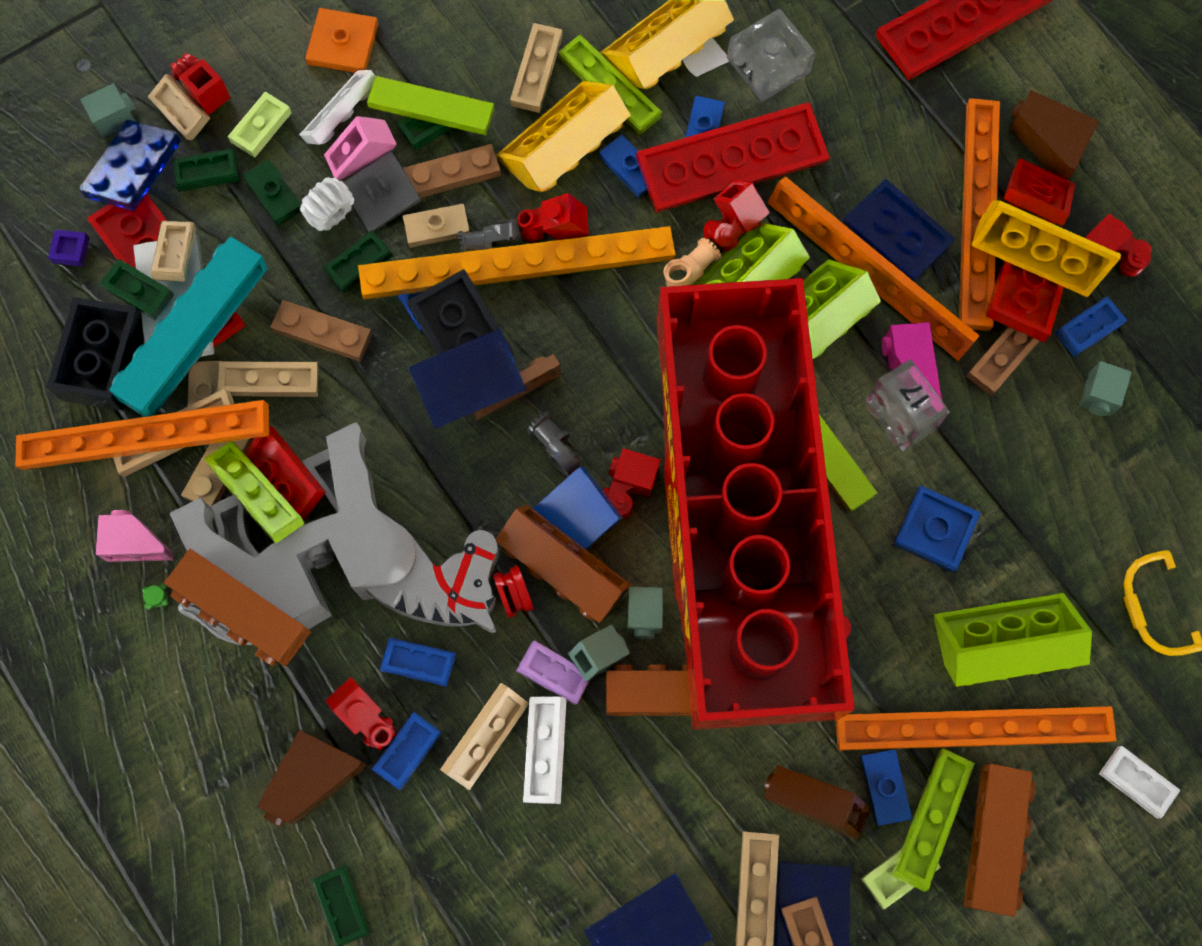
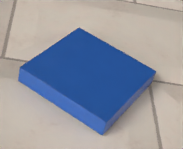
M584 466L576 469L533 508L586 550L623 519L622 515Z
M920 485L915 492L893 545L955 573L981 512Z

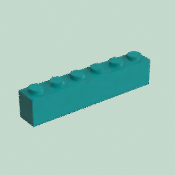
M231 236L225 243L220 244L215 249L213 258L208 265L196 273L193 284L186 293H182L177 297L173 304V309L167 317L161 319L155 325L149 340L136 349L130 364L125 370L120 371L114 377L109 391L120 402L143 417L155 416L203 354L207 345L214 340L268 270L263 257Z

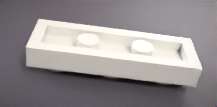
M357 70L299 134L307 144L317 145L328 142L334 135L333 129L340 122H345L354 113L352 108L359 101L369 97L376 78L371 70Z
M530 697L523 796V802L561 804L567 698Z

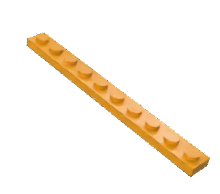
M668 226L358 265L364 300L424 292L462 269H465L474 285L669 261L674 260L676 254L671 228Z

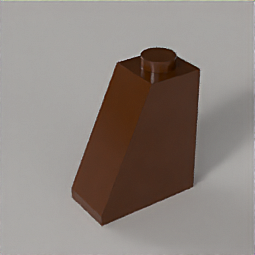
M1031 90L1026 100L1019 99L1013 109L1011 117L1016 119L1010 130L1050 172L1069 180L1076 170L1099 121Z
M299 730L257 807L266 811L264 815L266 820L282 827L285 822L296 824L359 774L366 766V763Z
M779 765L776 766L775 772L768 776L765 783V799L773 805L860 841L871 808L855 793Z

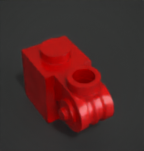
M186 52L182 55L181 59L178 58L177 62L169 65L174 79L182 83L186 92L207 115H210L231 99L222 78L203 58L199 61L197 57Z
M735 179L713 199L721 211L723 219L722 221H708L703 229L704 238L709 239L710 243L713 242L719 245L723 251H730L738 245V237L756 229L761 224V220L769 214V211L753 183Z
M569 193L542 201L539 208L533 210L525 209L519 213L517 218L518 225L521 228V237L526 241L537 242L542 240L544 233L549 234L556 240L580 238L589 235L587 207Z
M1110 213L1085 237L1092 242L1120 253L1121 262L1119 269L1122 274L1128 277L1139 275L1151 261L1150 253L1152 248L1150 244L1145 240L1133 238L1132 235L1134 233L1127 228L1125 223L1116 219Z
M624 448L620 458L613 457L608 474L613 477L610 488H603V492L622 515V520L627 519L632 513L633 502L629 494L634 493L647 498L651 497L661 459Z
M352 677L326 699L331 710L355 735L360 731L363 733L362 735L365 738L363 742L368 747L371 746L381 751L385 748L384 746L390 743L391 739L396 737L397 732L395 731L396 728L393 725L392 719L390 717L385 719L383 716L380 717L378 715L382 711L380 707Z

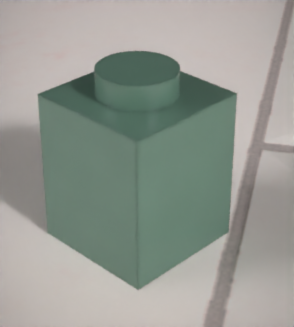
M114 83L80 99L102 138L136 123L130 112L135 109L127 92L120 94Z
M1100 361L1088 374L1079 406L1089 409V412L1097 416L1113 415L1122 407L1132 372Z
M629 587L627 633H634V637L639 639L655 638V634H661L663 588Z
M611 624L581 640L568 654L585 682H588L610 670L614 665H618L630 652L626 647L624 638L616 632Z

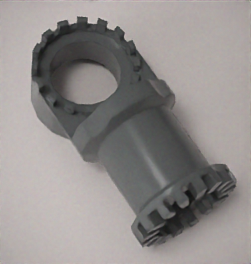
M517 220L495 222L490 224V226L484 227L482 231L470 233L458 231L459 243L463 244V246H460L461 252L492 249V242H500V240L503 242L506 239L509 241L510 237H512V240L515 237L516 239L521 237Z
M546 411L535 419L536 423H531L532 425L527 429V433L531 436L535 435L547 447L546 452L549 454L552 463L566 477H569L582 463L580 460L577 462L579 458H574L576 454H570L572 450L565 446L570 434L566 430L562 431L550 419L551 415Z

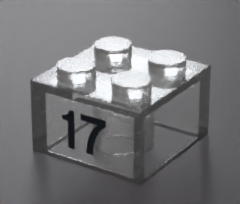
M779 8L732 36L729 42L727 59L760 101L763 102L809 74L816 52Z
M911 359L880 377L866 399L870 414L876 420L880 419L886 428V434L891 443L895 446L898 445L903 452L934 433L950 413Z

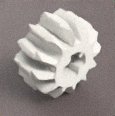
M327 177L321 183L317 182L315 187L309 190L308 195L302 200L303 203L301 204L300 211L312 227H315L318 231H327L334 225L337 226L342 219H345V215L351 211L354 198L348 190L349 188L342 181H339L336 177Z

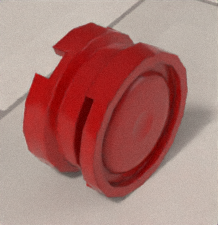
M518 565L511 567L507 573L497 572L492 574L508 619L515 617L518 611L524 610L528 612L534 610ZM504 586H506L508 595L511 600L509 602L507 601V598L503 590Z

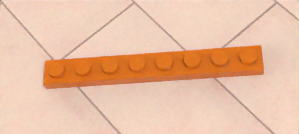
M969 98L966 105L959 319L972 330L990 331L993 328L994 320L985 315L995 287V256L971 246L980 218L991 202L997 200L1000 101Z
M786 176L778 182L767 202L771 207L839 263L867 271L877 294L911 323L929 322L932 340L957 361L966 354L979 338L976 332Z
M264 400L16 435L15 467L27 470L269 436V404Z
M1112 706L847 714L841 719L835 720L838 751L1112 743L1117 741Z

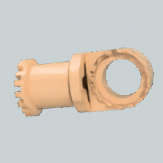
M701 238L698 241V246L688 256L684 255L680 259L671 260L666 264L663 273L667 287L692 285L703 276V271L713 261H718L721 258L720 250L716 249V245L713 247L714 243H710L709 239ZM676 270L687 272V275L682 280L670 278V275Z

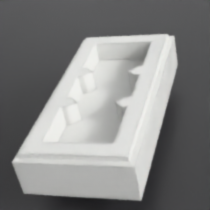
M1118 746L1099 773L1104 779L1157 819L1164 816L1180 792L1179 788L1123 746Z

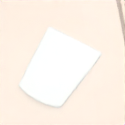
M713 38L703 44L704 47L699 52L688 55L683 59L686 68L696 77L730 61L729 57Z

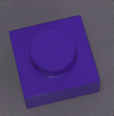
M55 230L48 259L54 264L84 267L90 237L84 232Z

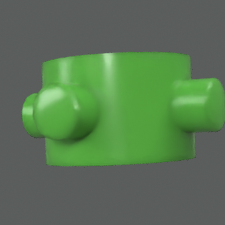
M163 583L159 586H145L142 589L144 593L143 598L146 602L144 607L148 610L152 607H166L169 604L165 591L167 586Z

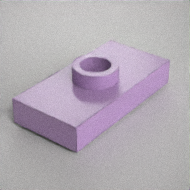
M535 640L532 641L516 672L557 696L567 698L566 701L573 705H577L589 681L585 682L574 663Z

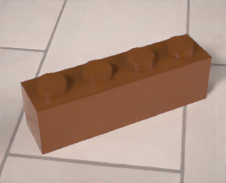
M528 504L515 509L495 539L502 546L501 550L508 557L520 560L527 566V570L532 576L548 582L554 587L553 590L559 597L564 600H571L580 607L581 614L591 621L601 623L608 618L629 590V587H631L630 583Z
M191 548L164 582V584L173 589L170 597L188 608L191 602L202 609L198 614L199 617L214 627L221 622L230 628L226 634L228 637L243 647L247 642H250L259 648L255 655L272 667L276 661L286 667L311 633L300 622Z
M614 665L613 671H606V716H691L687 665L681 666V671H668L667 665H648L647 671H634L633 665Z
M991 763L981 766L963 907L1015 917L1016 910H1020L1023 901V891L1019 888L1020 874H1024L1027 866V854L1023 852L1025 838L1029 837L1031 831V818L1027 816L1029 803H1032L1036 791L1035 782L1032 781L1033 772Z

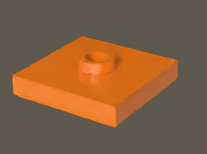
M319 8L305 57L307 65L356 73L357 70H367L379 24L377 17Z

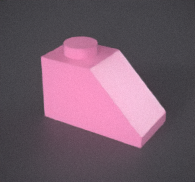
M356 116L324 156L333 176L338 180H342L360 172L393 150L397 144L385 120Z
M113 510L111 515H99L96 555L107 562L174 560V553L142 521L132 515V512Z

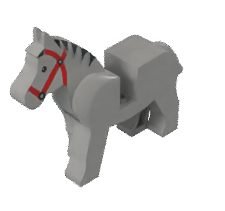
M357 422L326 436L328 449L302 461L326 491L325 495L337 513L301 526L278 543L271 544L261 553L258 551L252 536V516L234 495L211 506L202 498H199L169 513L186 551L191 548L308 629L332 616L310 569L313 567L316 569L323 568L334 561L333 557L336 556L351 588L362 600L375 598L387 608L414 620L444 626L476 624L490 633L496 632L489 615L497 603L490 587L491 576L499 559V548L494 536L484 530L472 532L465 541L462 553L451 556L441 566H435L403 526L377 509L373 480L364 457L366 438ZM213 517L218 529V535L213 528ZM192 602L188 608L179 604L178 610L181 614L197 621L217 638L238 644L226 635L230 628L221 622L214 627L199 617L198 614L202 609Z

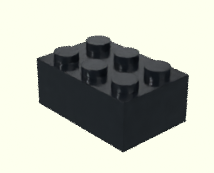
M465 269L407 301V306L456 389L514 355Z
M73 297L46 388L61 401L123 411L125 404L120 402L109 389L112 387L114 377L120 371L126 369L133 360L134 352L143 343L142 316L136 307Z

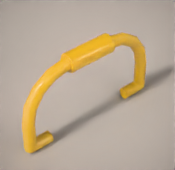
M1169 550L1147 554L1136 559L1126 570L1123 582L1125 592L1123 600L1133 629H1137L1143 642L1150 648L1167 656H1183L1202 651V638L1199 631L1191 633L1194 644L1177 648L1161 645L1149 635L1145 628L1147 623L1137 594L1133 593L1132 582L1134 574L1141 566L1164 559L1168 570L1176 568V565Z

